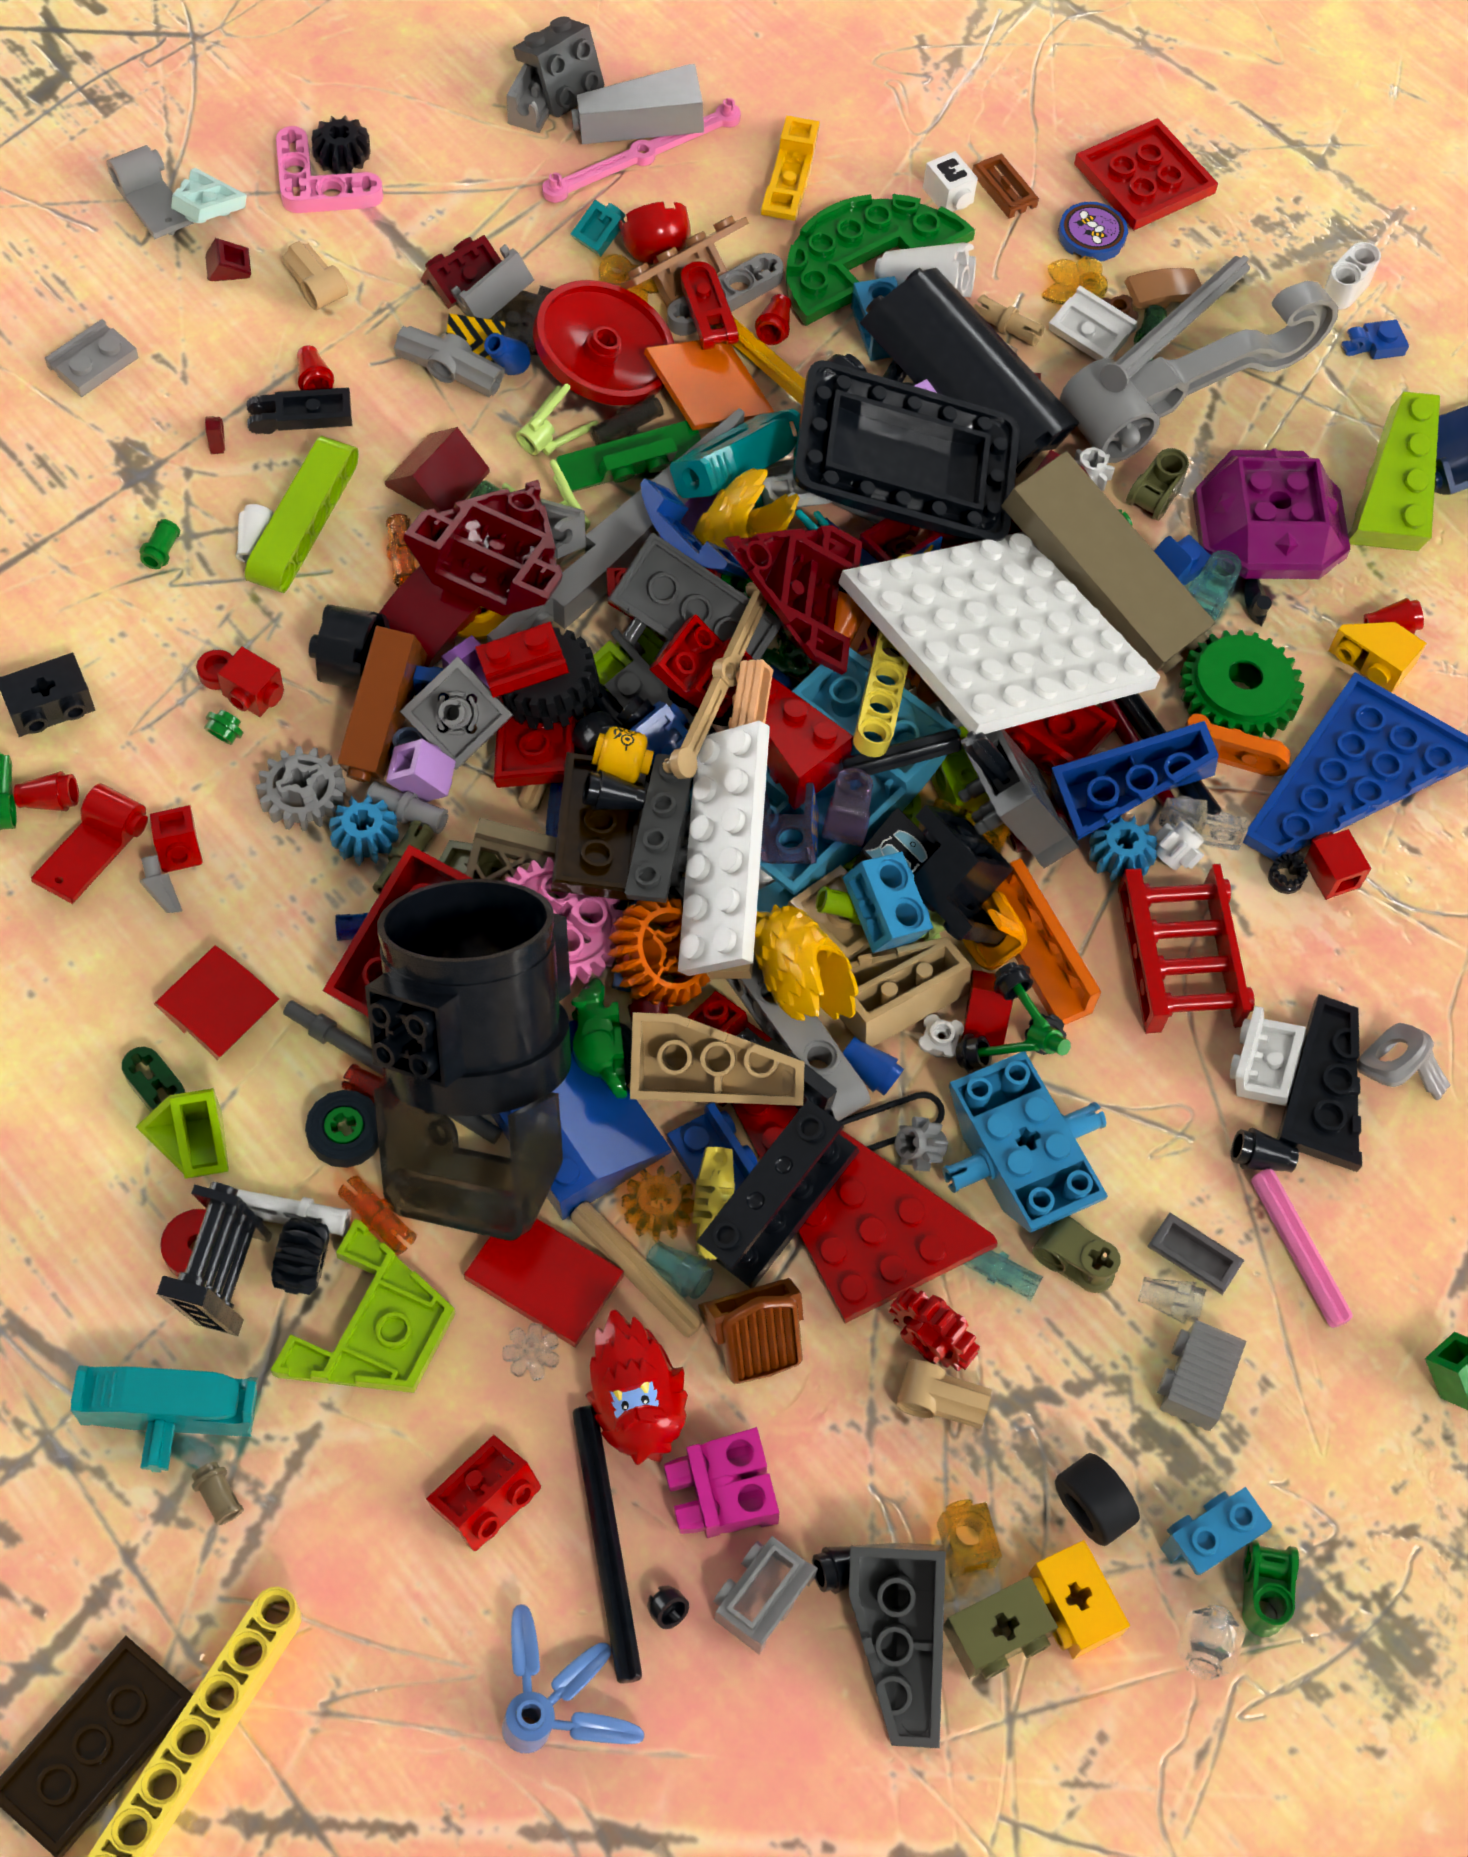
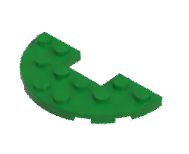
M871 194L842 200L828 206L809 219L800 229V235L794 244H791L786 267L788 297L796 314L804 325L807 326L852 302L854 283L859 281L849 270L896 246L900 249L962 242L968 243L974 240L975 229L952 211L942 206L937 210L920 204L921 198L892 194V199H872Z

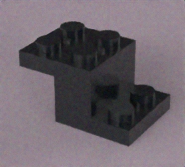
M925 805L915 817L925 827L923 830L925 837L939 848L914 875V882L923 904L930 911L937 912L945 920L943 927L955 939L998 945L1007 933L998 930L989 916L988 910L982 904L1014 868L983 835H979L976 832L972 823L963 814Z

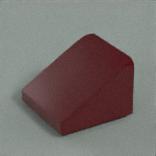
M215 238L205 257L207 279L209 281H225L250 278L249 248Z

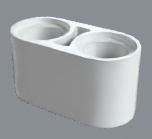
M1368 242L1355 243L1331 269L1324 290L1336 303L1339 310L1347 309L1370 285L1381 258V252L1375 245Z

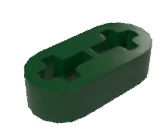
M137 1047L130 1050L122 1060L124 1076L130 1087L150 1112L162 1103L156 1091L162 1087L167 1095L186 1093L182 1083L153 1049ZM140 1062L145 1066L149 1065L153 1077L148 1080L142 1072L136 1071L135 1066Z

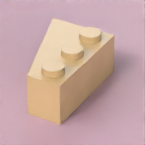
M948 937L897 947L896 953L873 958L871 953L858 956V961L850 962L852 966L851 971L858 985V995L854 997L856 1004L855 1015L852 1018H848L840 1014L839 1018L856 1038L873 1047L969 994L971 964Z

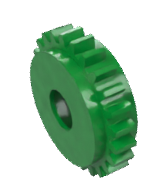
M1225 630L1220 639L1211 634L1206 643L1198 642L1199 647L1195 651L1190 650L1180 673L1182 678L1179 683V688L1184 690L1181 700L1190 702L1187 710L1189 714L1205 715L1211 724L1229 729H1239L1246 734L1262 737L1265 732L1270 738L1274 737L1277 729L1284 731L1289 721L1294 720L1304 697L1301 695L1304 683L1298 681L1302 672L1298 669H1292L1295 662L1294 657L1286 658L1284 655L1285 648L1283 646L1277 648L1272 645L1273 639L1268 638L1265 641L1259 638L1258 633L1254 632L1250 636L1245 635L1243 630H1239L1237 635H1230ZM1233 682L1243 683L1250 689L1240 688L1236 686Z

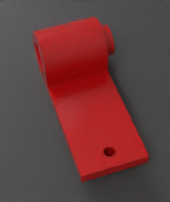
M102 783L95 785L86 795L81 807L82 823L31 877L32 883L71 904L82 895L133 837H138L143 833L148 823L144 805Z

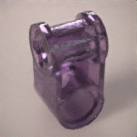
M847 768L839 773L834 795L827 809L822 838L858 847L863 846L870 820L869 807L873 789V780L865 771L858 768Z

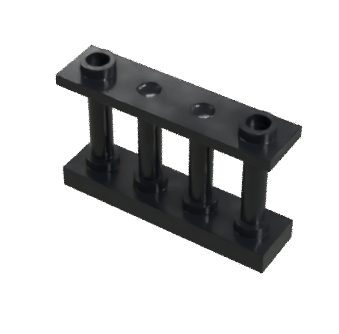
M807 1099L696 1241L717 1258L715 1261L750 1289L757 1285L860 1152L855 1145L839 1134L844 1125Z
M211 1182L209 1188L194 1184L191 1194L207 1209L185 1273L180 1272L178 1279L162 1276L156 1294L195 1325L239 1336L244 1319L233 1310L234 1304L230 1302L252 1238L270 1242L272 1233L262 1223L263 1218L255 1215L246 1203L237 1196V1189L218 1182Z

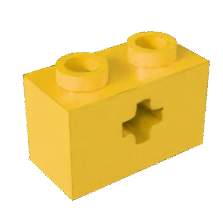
M1085 1540L1035 1563L1028 1573L1058 1626L1052 1634L1061 1650L1068 1649L1072 1659L1122 1636L1130 1627L1126 1616ZM1069 1595L1073 1599L1080 1597L1083 1600V1604L1080 1608L1077 1604L1069 1606L1066 1599Z

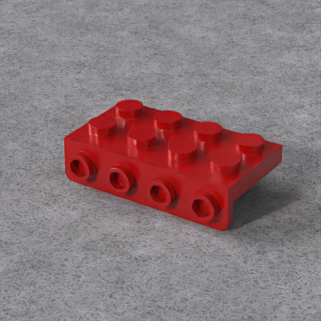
M1096 705L1004 730L1029 759L1040 766L1045 774L1051 776L1052 767L1091 756L1115 730L1118 720Z

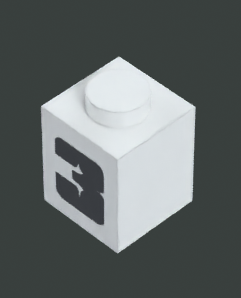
M954 151L926 163L923 189L938 208L942 206L953 212L958 209H964L974 202L978 177L958 153Z

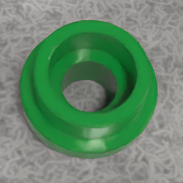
M221 709L218 714L213 712L207 714L206 719L208 722L204 729L219 740L232 745L236 738L240 739L244 734L238 727L241 721L232 714Z

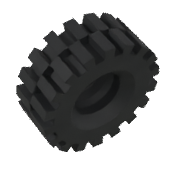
M553 627L569 673L501 695L503 703L513 713L515 721L521 725L527 720L528 727L537 729L539 723H543L545 730L553 729V723L561 722V726L565 727L570 725L568 718L574 716L579 720L584 717V707L591 710L594 706L593 697L599 696L600 689L598 684H600L593 653L590 646L587 647L586 641L581 636L576 639L574 632L566 630L564 635H561L560 629Z

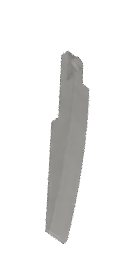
M740 408L737 409L681 457L700 445L744 423L745 412ZM670 466L652 480L669 488L684 504L690 499L682 498L677 493L670 472ZM641 490L586 534L585 554L562 572L563 576L560 584L545 605L513 613L487 634V642L550 621L551 624L555 621L562 628L566 629L607 592L606 568H628L649 535L655 533L659 536L645 508Z

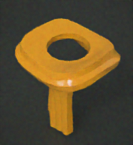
M994 891L982 905L988 910L987 912L998 930L1007 933L1005 939L995 947H987L982 942L976 943L971 940L962 939L975 962L987 970H994L1018 955L1025 948L1028 940L1024 925L1005 895L999 891Z

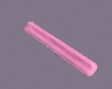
M1272 1169L1258 1172L1251 1179V1183L1328 1325L1335 1328L1346 1324L1353 1317V1314L1276 1173Z

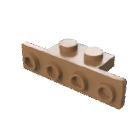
M731 215L715 223L713 226L716 231L706 236L705 232L702 231L686 239L685 242L688 247L679 252L676 247L662 252L656 256L659 263L649 267L647 262L628 271L630 278L620 283L621 287L628 289L652 277L668 308L673 301L684 296L681 289V272L687 264L696 261L706 262L713 266L718 277L728 272L714 243L749 224L747 218L744 217L734 221Z

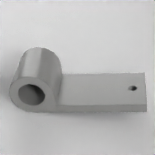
M145 145L107 160V167L116 188L154 239L167 234L174 235L175 231L194 224L187 220L185 215L171 208L173 192L162 179L161 171L165 168L162 158L156 149L151 151Z

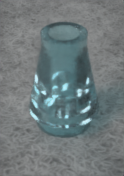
M661 1241L654 1244L646 1258V1261L683 1298L689 1296L694 1300L698 1299L706 1291L713 1278L714 1271L707 1266L706 1259L667 1246Z

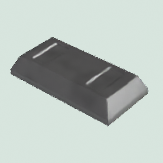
M1170 1212L1147 1246L1221 1295L1224 1294L1244 1262V1259Z

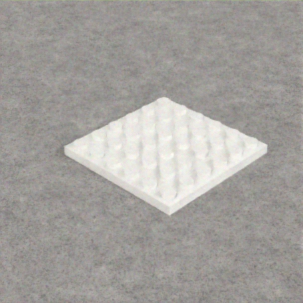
M1023 532L1007 535L1001 541L982 540L842 570L838 582L969 732L974 731L976 734L980 732L987 734L1156 688L1160 679V675L1148 664L1146 659L1140 656L1124 639L1123 635L1101 615L1100 611L1079 592L1077 587L1059 571L1051 560L1037 549L1032 540Z

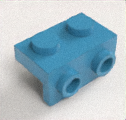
M1246 1487L1232 1496H1229L1224 1491L1203 1506L1207 1511L1195 1520L1190 1515H1187L1167 1529L1170 1537L1160 1548L1170 1563L1183 1556L1194 1573L1201 1575L1267 1532L1272 1527V1524Z

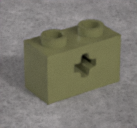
M1031 1576L948 1617L943 1625V1630L968 1678L970 1679L982 1673L985 1680L1009 1668L1010 1665L1007 1659L1023 1651L1025 1657L1029 1658L1051 1645L1048 1638L1058 1628ZM996 1625L1000 1628L1009 1626L1011 1634L1008 1638L1004 1635L994 1636L992 1631Z

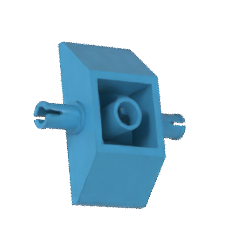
M1025 1051L949 1083L962 1137L972 1154L968 1158L942 1168L945 1182L947 1183L952 1180V1184H949L948 1187L953 1193L985 1179L1003 1212L1029 1233L1107 1199V1193L1076 1141V1138L1106 1127L1104 1112L1095 1113V1111L1101 1108L1099 1104L1092 1102L1088 1106L1065 1116L1061 1114Z

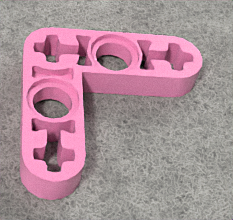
M289 126L277 133L276 145L280 193L283 207L287 211L292 213L364 209L375 207L382 202V181L376 174L361 172L311 176L309 144L306 132L297 126ZM290 143H296L297 152H290ZM291 166H300L304 168L302 171L298 173H290L286 171L287 168ZM293 187H300V196H294ZM328 189L341 191L340 194L333 197L323 194Z

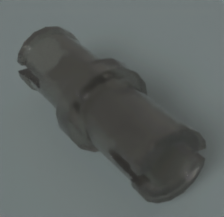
M654 394L649 395L629 408L621 407L616 410V415L589 428L592 440L597 446L617 440L624 435L632 436L637 433V428L657 417L663 416V407Z

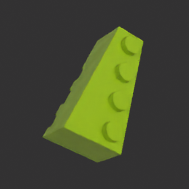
M1403 391L1391 406L1373 465L1367 476V483L1355 513L1352 528L1348 533L1350 544L1419 551L1432 538L1440 395Z

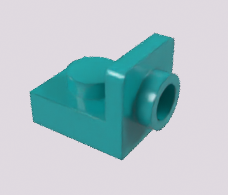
M594 200L570 234L576 241L601 257L619 233L620 220L625 223L624 218L626 215L612 203H608L605 206Z

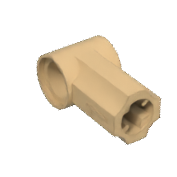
M298 241L289 246L287 252L282 256L284 266L299 282L305 299L314 310H318L348 295L347 284L339 269L334 265L328 267L309 243L303 244Z
M910 1360L907 1362L896 1407L912 1416L933 1418L936 1415L981 1429L988 1411L992 1389L948 1376L946 1371L936 1364L922 1360Z

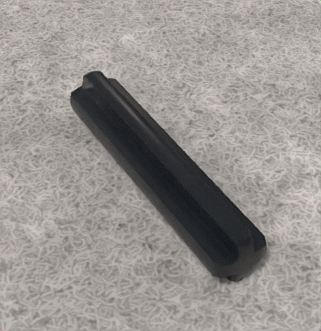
M951 728L889 745L887 752L880 757H868L861 753L850 755L842 759L844 773L848 780H854L959 752L962 747L961 738L957 729Z

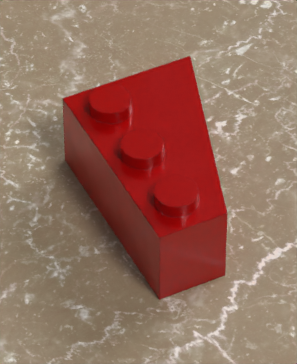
M772 677L765 724L770 726L767 766L770 769V776L775 784L780 783L788 794V802L795 811L812 797L813 783L815 794H817L844 773L842 759L851 755L854 736Z

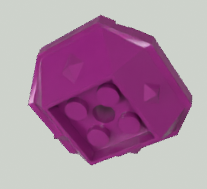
M1276 448L1271 450H1231L1196 487L1193 494L1199 544L1215 558L1214 562L1217 561L1227 570L1245 579H1320L1337 564L1347 559L1351 550L1341 490L1328 477L1320 459L1311 458L1304 451H1282Z

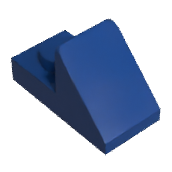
M1187 535L1178 542L1171 536H1168L1154 550L1184 586L1209 570L1215 559L1190 535Z

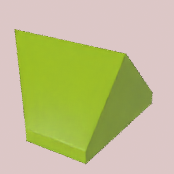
M214 1088L169 1095L136 1126L184 1174V1179L223 1173L229 1170L223 1115Z

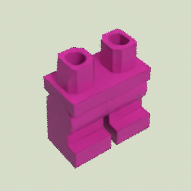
M757 1427L718 1438L702 1445L686 1447V1456L676 1458L664 1464L669 1491L672 1492L694 1486L697 1497L696 1501L674 1506L680 1534L705 1531L706 1537L711 1538L719 1536L720 1533L735 1532L752 1526L760 1525L761 1527L779 1524L780 1512L770 1474L767 1473V1463Z

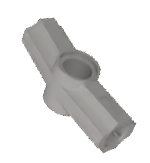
M403 326L397 334L394 346L396 356L427 367L428 371L439 381L452 383L456 380L487 397L494 396L500 388L505 375V368L472 352V348L462 337L448 333L444 338L412 326Z

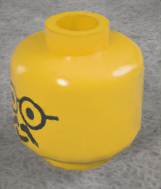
M611 727L607 730L606 734L599 733L591 764L597 765L598 772L602 770L634 784L638 780L640 773L649 774L654 751L647 749L648 740L644 734L620 727Z

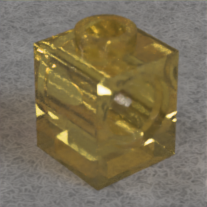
M965 1499L947 1505L945 1507L946 1511L941 1513L936 1524L942 1545L945 1546L946 1560L951 1578L995 1568L1001 1560L1002 1554L987 1502L973 1505L971 1499ZM961 1526L971 1527L978 1534L979 1543L974 1545L963 1543L958 1538L956 1529Z

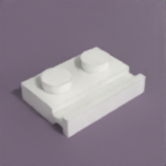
M1079 286L1073 297H1070L1050 320L1049 330L1095 360L1113 359L1127 342L1130 334L1136 331L1138 322L1087 289Z

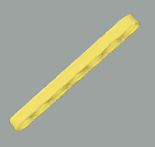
M911 554L901 555V556L898 557V558H903V557L912 556V555H911ZM879 629L853 737L855 748L861 754L868 757H880L889 748L895 731L909 663L902 655L901 657H892L883 651L884 648L898 650ZM884 675L894 680L895 684L886 685L880 682L876 676ZM870 704H882L888 708L889 712L879 713ZM864 732L877 733L882 737L883 741L873 742L865 737Z

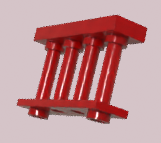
M1212 864L1204 884L1150 887L1148 883L1144 884L1141 868L1125 869L1118 886V894L1145 1034L1161 1033L1168 1018L1172 1017L1175 1012L1230 1009L1234 1028L1242 1027L1244 1019H1247L1249 1013L1254 1010L1255 998L1252 988L1246 985L1229 906L1231 885L1228 879L1223 878L1221 864ZM1207 900L1211 920L1157 923L1156 919H1151L1149 908L1151 903ZM1215 936L1219 956L1164 959L1163 955L1158 956L1156 943H1158V939ZM1222 972L1226 993L1172 996L1170 992H1165L1163 980L1168 975Z

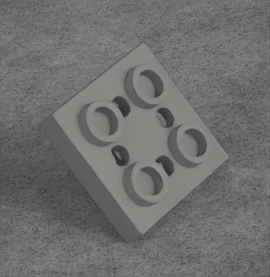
M458 656L400 711L429 743L438 746L443 753L456 761L455 770L465 763L514 716L498 697H492L490 689ZM440 694H448L449 699L445 701L446 697L444 695L440 696ZM470 694H475L478 699L477 703H475L474 697L469 696V701L472 704L471 706L467 701V697ZM444 724H445L447 727H449V728H448V731L445 732V733H441V732L438 730V725H439V729H440V730H444V729H445ZM476 724V732L473 734L468 733L466 730V726L469 725L468 730L472 731Z

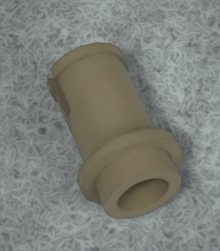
M214 1461L200 1467L192 1474L194 1480L192 1488L196 1492L200 1491L215 1519V1524L223 1525L238 1517L244 1509L239 1504L225 1478L228 1471L225 1467H219L218 1463Z

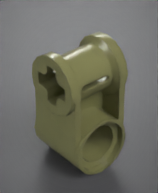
M1167 448L1158 453L1144 474H1141L1133 484L1126 498V503L1131 506L1136 504L1153 514L1155 520L1159 521L1182 488L1189 466V459L1186 454L1175 448Z
M1069 1216L1049 1224L1032 1249L1034 1257L1042 1265L1060 1273L1091 1293H1101L1111 1287L1115 1273L1118 1271L1121 1263L1120 1254L1115 1246L1085 1229L1079 1222ZM1097 1263L1102 1265L1099 1270L1093 1268Z

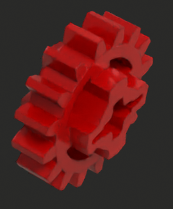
M908 1288L907 1291L903 1289L890 1305L889 1313L895 1317L893 1320L894 1324L903 1328L900 1332L901 1338L905 1343L911 1345L922 1354L923 1358L928 1362L937 1364L940 1361L944 1367L948 1368L951 1365L956 1371H960L961 1368L966 1370L978 1355L980 1346L974 1342L977 1339L976 1336L966 1331L969 1326L966 1319L950 1308L944 1299L936 1295L928 1298L924 1291L920 1290L917 1293L912 1288Z

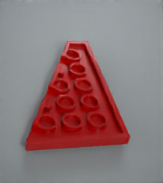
M730 1103L759 1159L764 1156L798 1112L794 1105ZM843 1130L839 1134L855 1145L860 1152L798 1231L806 1250L845 1323L897 1298L903 1289L906 1291L908 1288L915 1289L996 1248L998 1244L994 1234Z

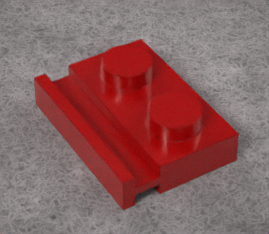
M551 621L475 646L493 698L569 673Z

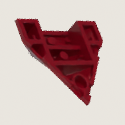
M539 480L528 482L525 485V489L511 493L506 488L454 503L453 509L437 513L434 508L422 511L404 533V542L432 584L502 616L545 605L560 584L563 576L560 565L556 563L554 555L556 547L546 507L541 503Z
M833 525L821 526L816 530L804 531V528L757 533L753 537L748 538L732 536L722 540L770 604L789 640L810 659L841 675L846 673L851 639L834 630L838 593L841 586L838 582L842 570L860 567L862 541Z

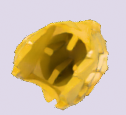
M749 469L740 476H737L725 489L720 490L708 511L699 518L692 533L703 545L708 541L729 550L722 541L726 537L739 536L740 538L753 537L757 533L786 530L795 515L800 499L799 495L796 493L789 497L785 494L771 504L753 509L754 504L764 490L765 485H763L768 471L766 469Z
M775 904L771 912L757 911L754 944L755 958L759 964V969L763 973V983L767 991L771 992L779 1008L791 1018L799 1021H805V1015L818 1017L820 1007L834 1020L838 1019L840 1014L852 1018L855 1015L856 1004L854 997L858 995V985L851 971L852 966L849 959L828 937V934L824 933L819 928L818 923L807 915L806 912L797 907L783 906L780 908Z

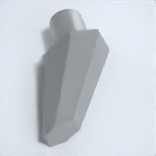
M158 855L141 858L146 877L140 880L142 886L166 913L181 912L182 908L171 883L169 873L162 874Z

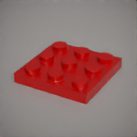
M1159 118L1077 153L1074 165L1108 203L1120 212L1133 231L1215 194L1218 187V182Z

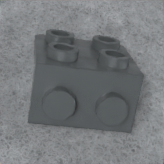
M565 16L558 17L550 22V26L540 32L528 34L523 42L513 47L517 61L537 67L549 113L552 116L560 117L577 107V94L604 87V80L590 26Z

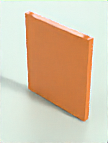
M695 340L648 347L644 351L645 356L692 430L717 427L739 408L745 412L744 422L759 414L774 413L773 408L733 347L727 345L726 342L715 344L714 348L702 350L700 341Z

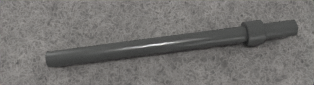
M293 1000L286 1005L283 1014L308 1029L309 1036L322 1044L329 1042L383 1076V1068L373 1065L372 1049L337 1028V1022L322 1013L317 1016ZM447 1115L492 1144L498 1141L503 1131L481 1116Z

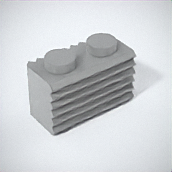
M1198 1320L1194 1321L1188 1331L1181 1329L1171 1352L1179 1356L1174 1370L1169 1368L1165 1370L1157 1393L1164 1396L1160 1410L1169 1413L1171 1416H1177L1181 1420H1186L1188 1423H1193L1197 1427H1202L1204 1430L1211 1431L1221 1416L1246 1341Z

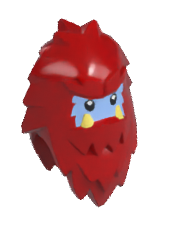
M615 1309L610 1311L604 1331L601 1328L596 1329L595 1357H591L589 1365L593 1390L585 1395L597 1413L594 1417L603 1430L601 1432L602 1436L611 1446L619 1452L631 1456L636 1465L641 1464L648 1458L660 1463L663 1460V1454L671 1452V1443L680 1436L687 1417L684 1410L688 1397L687 1392L684 1390L683 1367L673 1368L662 1345L658 1343L648 1329L643 1327L636 1317H632L630 1324Z

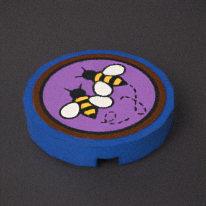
M1082 202L1071 206L1063 213L1058 228L1059 241L1064 249L1072 255L1073 252L1082 255L1081 259L1086 261H1105L1114 258L1125 245L1128 235L1127 222L1120 212L1109 205L1099 202Z

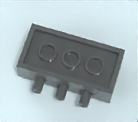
M655 533L649 535L607 599V601L633 618L622 635L625 641L635 645L646 627L666 640L655 656V661L685 621L695 614L722 642L731 638L750 598ZM766 609L746 649V652L754 660H760L782 627L778 618Z

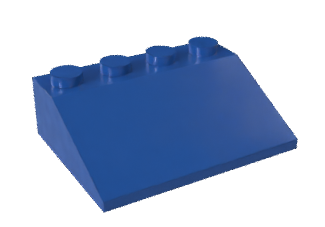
M575 1020L569 1022L571 1067L565 1080L554 1091L536 1102L518 1109L491 1114L562 1220L571 1216L574 1209L581 1203L595 1201L672 1152V1149L636 1099H630V1090L627 1085V1098H617L602 1079L585 1073L577 1066L573 1056V1040L578 1028V1023Z

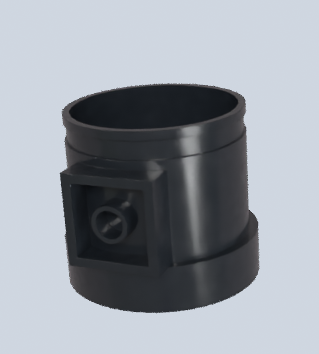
M463 879L436 883L413 890L397 898L383 910L377 923L382 975L366 985L365 990L373 1065L383 1068L384 1081L394 1096L412 1107L431 1113L451 1116H481L502 1113L529 1105L550 1094L565 1080L571 1067L570 1027L568 1014L559 1001L571 993L567 918L553 913L551 904L544 896L528 887L507 881Z

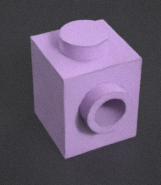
M423 738L398 745L393 750L386 782L402 793L410 791L417 794L418 799L424 802L447 797L452 785L456 761L443 753L438 746L428 743Z

